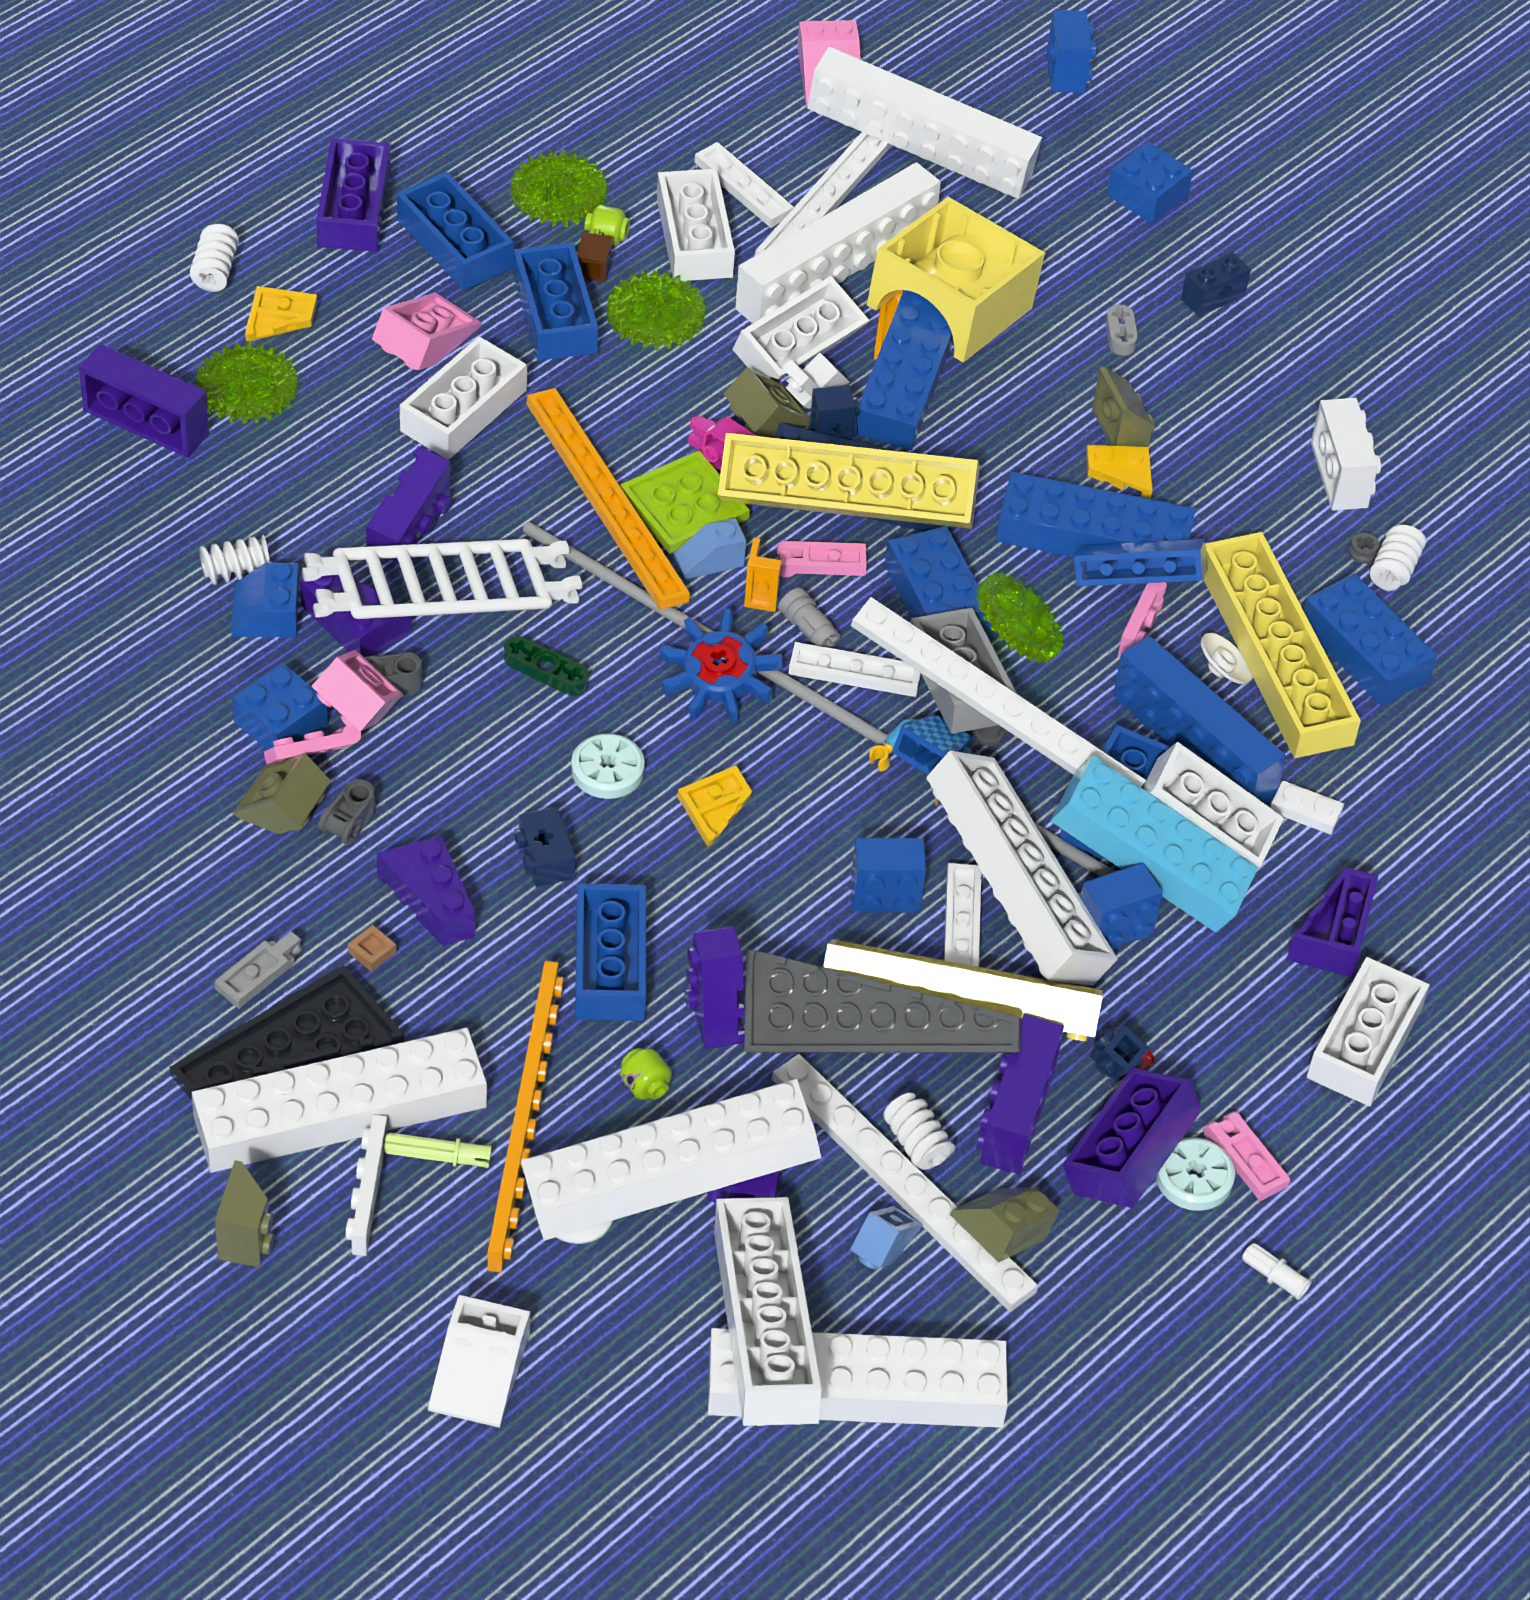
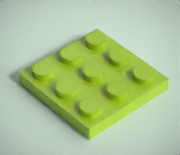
M700 450L620 484L621 489L643 523L669 554L677 551L707 524L736 518L739 524L748 520L750 516V510L745 504L725 502L719 498L720 474Z

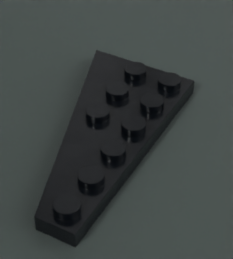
M342 966L170 1066L169 1070L170 1076L189 1098H192L193 1091L405 1042V1034L345 966Z

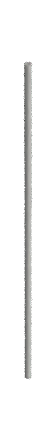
M530 521L523 527V533L545 546L561 541ZM568 545L569 554H561L568 560L685 629L684 620L689 617L674 607L659 610L647 591ZM692 619L704 634L714 632ZM779 670L758 672L876 744L882 746L886 744L884 740L889 735ZM1035 823L1050 848L1095 875L1102 877L1117 872Z

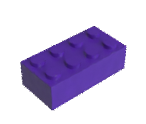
M331 138L316 219L317 247L377 252L391 170L390 143Z
M102 344L79 366L83 411L187 458L191 456L209 435L206 391L198 386L188 384L169 373L157 370L142 361H137L118 350L108 348Z
M1024 1014L1021 1028V1053H1004L999 1068V1079L994 1081L991 1090L989 1108H985L980 1124L981 1131L976 1148L982 1149L980 1164L1021 1175L1057 1066L1064 1025Z
M1131 1068L1062 1164L1073 1194L1134 1208L1202 1111L1191 1080Z

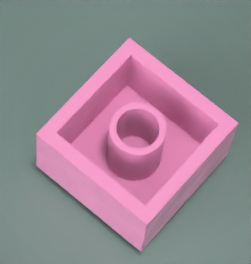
M356 650L336 657L312 685L318 692L316 695L322 703L328 707L333 706L342 714V721L350 728H357L359 731L379 723L403 695Z

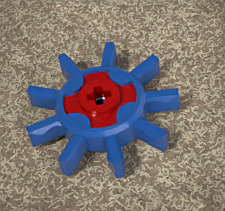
M724 609L720 619V631L704 634L699 626L688 617L684 620L687 636L693 641L688 650L662 645L660 649L661 661L685 666V672L662 681L665 696L690 687L696 693L689 705L691 719L697 720L708 701L725 702L726 714L732 723L738 722L739 706L736 698H739L746 692L769 704L772 701V689L756 679L757 672L783 670L782 654L755 656L754 648L768 637L767 625L762 622L749 634L742 637L732 632L734 624L731 609Z

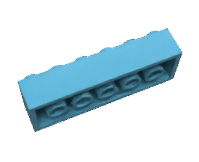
M1094 755L1074 773L1050 820L1122 870L1144 863L1163 892L1162 897L1215 933L1236 916L1258 869L1256 865Z

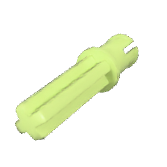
M387 1133L385 1137L384 1152L386 1154L451 1162L453 1167H456L457 1164L489 1168L491 1145L460 1142V1138H457L456 1142L396 1133Z

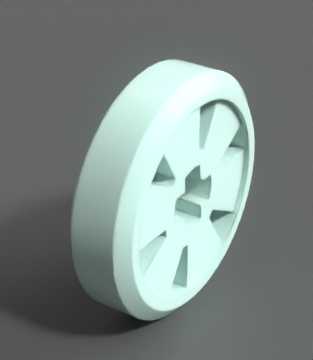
M598 734L585 739L576 747L572 755L571 772L577 786L587 794L604 799L619 798L631 793L640 785L644 776L645 761L640 748L630 739L616 734Z
M1202 1138L1181 1139L1156 1175V1181L1163 1195L1175 1205L1188 1210H1208L1223 1203L1230 1195L1235 1179V1168L1230 1156L1217 1144ZM1190 1170H1193L1195 1174L1189 1175ZM1202 1173L1201 1178H1198L1196 1174Z

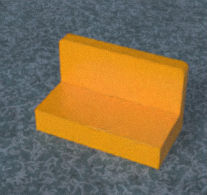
M754 538L747 564L744 607L776 612L781 560L759 557L760 538Z

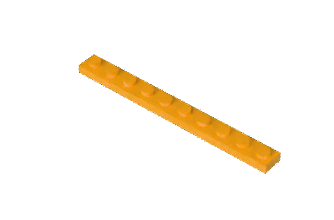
M556 388L527 395L526 404L659 610L688 603L689 591Z
M544 962L488 1247V1271L502 1273L504 1260H511L514 1238H509L510 1229L517 1230L520 1208H516L515 1203L516 1199H523L525 1190V1178H521L523 1169L521 1161L531 1158V1148H526L528 1140H534L537 1119H532L533 1110L540 1111L542 1090L537 1089L539 1082L546 1081L548 1061H543L544 1053L551 1054L553 1033H549L550 1025L556 1026L559 1005H555L554 1001L555 997H562L564 977L558 976V962Z

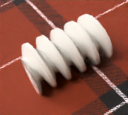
M223 224L209 225L203 229L200 235L198 248L190 268V277L198 287L206 291H221L227 284L229 271L239 243V237L231 227Z
M1396 525L1387 532L1382 547L1379 549L1370 570V577L1375 585L1386 591H1394L1409 582L1426 544L1425 535L1420 530L1409 525Z
M264 535L261 537L260 544L255 537H250L248 547L242 539H238L235 549L229 541L224 542L222 551L217 544H212L210 554L204 546L199 548L205 578L209 577L213 585H217L218 575H222L226 583L230 582L232 572L235 573L238 580H241L244 570H247L250 574L263 564L270 563Z
M908 1092L899 1096L887 1106L884 1111V1119L890 1125L893 1133L897 1135L898 1141L904 1146L905 1152L911 1157L915 1167L921 1170H928L949 1158L954 1152L955 1146L952 1142L947 1141L948 1135L946 1132L940 1131L941 1124L938 1120H933L934 1114L931 1110L927 1109L928 1104L924 1099L916 1100V1095Z

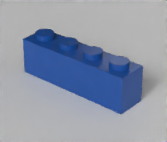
M1205 539L1079 545L1074 554L1076 586L1202 581L1208 570Z

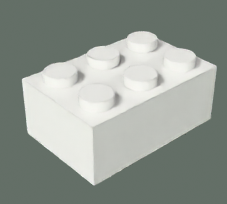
M1357 398L1320 400L1311 438V446L1331 510L1368 508L1370 497L1375 494L1376 474L1380 473L1381 462L1380 457L1375 455L1373 450L1372 433L1367 432L1365 412L1360 410Z

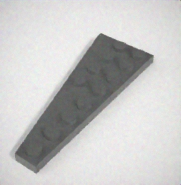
M746 950L744 1052L1021 1053V1017L756 950Z

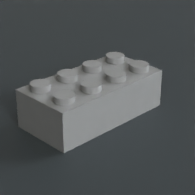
M973 608L911 618L912 625L1016 693ZM922 674L951 734L998 725Z

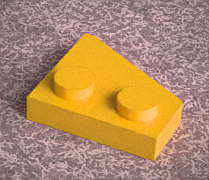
M257 286L245 331L246 341H254L311 327L318 302L317 295Z
M1087 445L1086 462L1087 475L1089 477L1109 482L1112 486L1122 490L1129 486L1141 491L1142 498L1151 499L1153 490L1149 447Z
M735 765L678 789L677 797L708 847L715 842L751 797L752 790Z

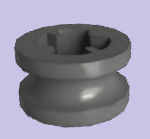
M1365 532L1354 535L1349 548L1350 557L1362 564L1373 562L1379 549L1378 539L1374 535Z

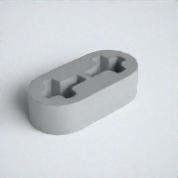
M1120 304L1111 306L1107 311L1105 324L1109 348L1117 355H1130L1135 351L1138 336L1133 310L1128 306ZM1118 318H1120L1121 321L1124 322V323H1123V324H1119V319H1118ZM1119 336H1124V342H1122Z

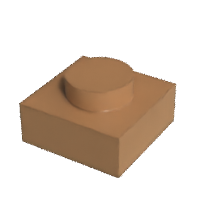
M371 925L347 944L348 953L371 972L397 953L396 944L374 925Z

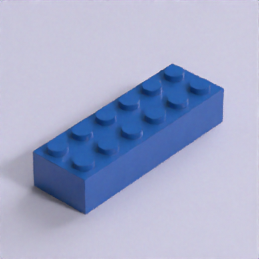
M903 290L860 400L859 415L855 418L857 435L912 450L954 341L951 329L941 312L929 300L915 292Z
M1011 471L1000 514L996 542L1074 557L1079 545L1190 540L1196 508Z
M1150 635L1121 653L1113 696L1116 697L1122 706H1126L1134 713L1140 722L1153 730L1167 746L1172 747L1176 742H1179L1264 804L1274 799L1279 788L1286 755Z

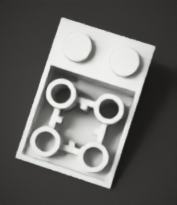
M459 1295L448 1326L428 1411L500 1428L530 1335V1311Z

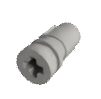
M795 588L781 599L778 606L781 613L788 618L792 625H797L812 644L832 648L838 642L840 634L825 615L816 608L815 601L810 598L803 588Z

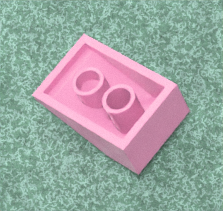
M856 20L799 22L797 50L806 106H808L814 70L828 47L861 60Z
M434 292L383 308L372 340L381 345L385 352L394 354L405 361L409 368L421 370L440 362L477 331L481 326V322Z

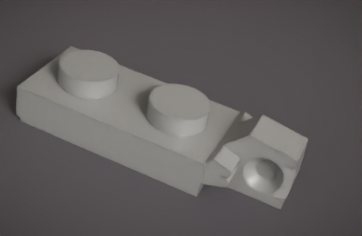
M290 931L277 943L274 941L269 943L267 941L262 942L215 980V990L240 1009L290 968L295 962L294 957L302 951L301 939Z

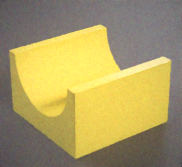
M947 197L878 248L867 306L877 311L903 290L912 291L923 296L946 319L953 335L954 357L964 363L1032 309L1045 252L952 198Z

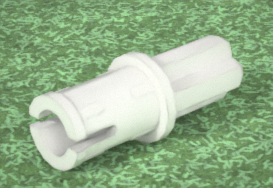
M1255 1243L1248 1246L1242 1256L1244 1262L1268 1278L1267 1282L1269 1284L1276 1283L1297 1300H1300L1305 1295L1311 1285V1280L1306 1279L1287 1266V1261L1284 1258L1281 1260L1277 1259Z

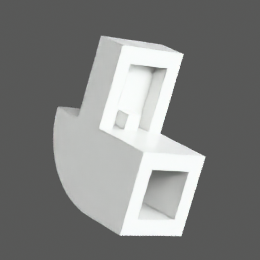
M821 353L803 370L791 359L782 367L790 375L786 380L789 384L785 388L804 407L811 409L812 391L814 388L842 386L850 382Z

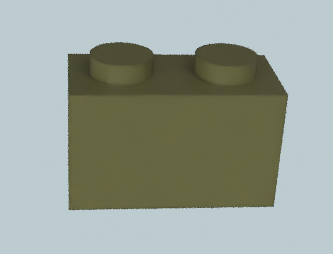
M746 367L723 393L731 403L729 405L730 410L738 417L743 418L747 423L745 428L756 436L774 438L779 423L803 429L809 427V415L785 388L783 383L749 367Z
M1100 367L1092 412L1110 445L1149 446L1151 433L1154 432L1155 426L1152 416L1150 414L1147 415L1143 407L1140 394L1135 393L1129 381L1107 367Z
M305 753L266 765L248 789L233 814L241 820L277 834L292 830L298 831L308 823V815L313 807L323 800L325 796L324 790L331 780Z
M235 1160L215 1218L218 1260L260 1268L264 1255H270L273 1249L275 1235L270 1233L273 1224V1214L268 1213V1199L243 1162Z
M1036 1187L997 1189L951 1211L950 1216L995 1260L1001 1262L1045 1241L1060 1210Z

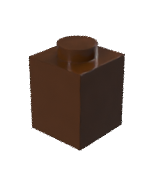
M582 232L577 257L584 280L606 283L611 260L612 236Z

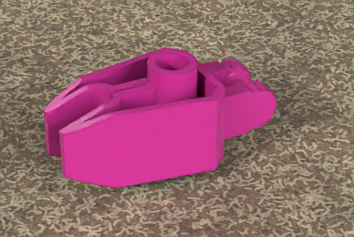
M694 416L690 419V428L696 432L688 435V443L702 451L701 453L715 469L721 470L726 433L756 435L728 416L720 419L717 423L702 416Z

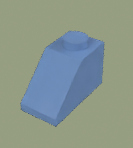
M736 518L707 524L674 552V558L684 580L742 567L745 561L746 539Z
M895 1206L869 1212L850 1250L859 1255L858 1260L869 1268L877 1269L892 1265L920 1231L923 1224Z

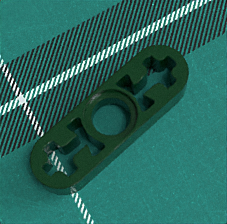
M512 637L505 642L504 662L507 666L570 696L581 695L587 690L589 673L583 665L524 637ZM542 662H550L555 667L551 670H542L537 665Z

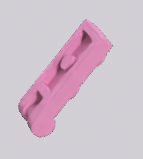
M783 541L777 545V557L781 560L780 576L791 577L794 574L866 576V544Z
M1166 582L1147 583L1122 635L1118 657L1121 656V653L1146 638L1147 632H1144L1145 628H1152L1157 612L1162 609L1163 595L1167 587Z
M344 726L328 736H324L323 731H317L304 735V741L294 742L293 737L273 741L274 747L264 751L266 764L276 763L303 753L310 756L346 748L360 740L361 731L357 728L352 729L349 726Z
M1233 1111L1225 1115L1223 1121L1219 1123L1213 1121L1203 1127L1206 1139L1217 1144L1227 1152L1234 1164L1235 1171L1259 1201L1289 1187L1291 1180L1237 1112ZM1230 1133L1234 1136L1229 1138L1227 1134Z

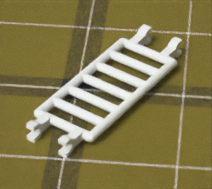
M528 539L337 548L333 552V557H321L315 553H305L304 559L307 568H302L304 581H314L327 575H339L344 589V593H332L327 589H316L315 595L318 603L313 605L315 617H325L338 611H351V615L355 619L547 609L551 607L552 600L563 599L567 603H578L579 596L575 589H582L583 585L580 576H570L562 581L545 582L539 565L550 564L554 568L566 567L565 558L561 554H569L567 541H557L549 546L532 547ZM521 552L537 595L536 597H519L504 553ZM473 554H491L506 598L488 599ZM460 555L475 600L457 601L442 556ZM411 557H429L443 602H425ZM380 559H398L412 603L394 604ZM348 560L367 561L381 605L362 606Z

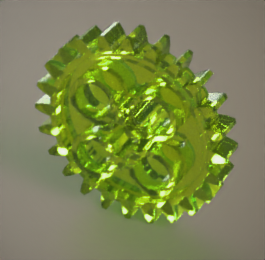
M550 150L547 157L540 152L538 153L537 160L529 156L528 164L520 162L519 170H514L513 178H511V199H514L515 207H521V214L529 213V220L539 217L541 225L547 220L551 221L552 227H555L558 221H562L563 225L567 227L570 220L578 225L580 217L586 220L588 213L593 214L597 206L604 205L607 192L606 178H603L602 170H596V163L588 164V157L578 160L577 153L575 152L568 157L565 150H562L560 156H556L553 150Z
M657 270L653 271L652 276H648L645 271H641V278L630 274V282L621 279L620 287L613 286V294L608 295V323L613 324L614 333L621 332L622 340L631 337V345H635L640 341L642 342L643 349H646L649 344H653L655 350L659 349L660 344H664L667 349H671L672 342L682 346L683 338L691 341L692 333L698 334L700 326L704 324L705 304H703L704 297L698 295L699 288H691L690 280L681 283V275H677L673 279L669 278L670 274L668 271L663 276H659Z
M236 342L234 345L235 349L232 350L224 345L222 354L212 351V359L204 358V366L198 367L199 375H196V386L206 391L208 412L218 411V419L228 415L230 416V423H233L237 418H241L242 424H246L248 418H252L258 424L259 417L261 416L271 420V412L281 415V406L289 408L290 400L295 399L297 378L296 369L292 368V361H285V353L275 355V347H271L267 351L264 350L263 343H260L257 348H252L251 342H248L245 348H241L240 344Z
M994 572L979 584L980 587L976 590L979 595L976 597V600L981 605L978 609L986 613L983 619L991 622L990 630L997 631L1000 634L999 640H1005L1010 650L1014 647L1017 649L1020 657L1025 654L1030 662L1035 659L1038 664L1042 661L1047 663L1062 651L1061 648L1064 646L1062 639L1065 637L1059 632L1062 626L1054 621L1057 616L1048 611L1050 606L1041 602L1042 596H1036L1031 586L1026 588L1021 579L1016 582L1011 574L1006 577L1003 572L999 574Z

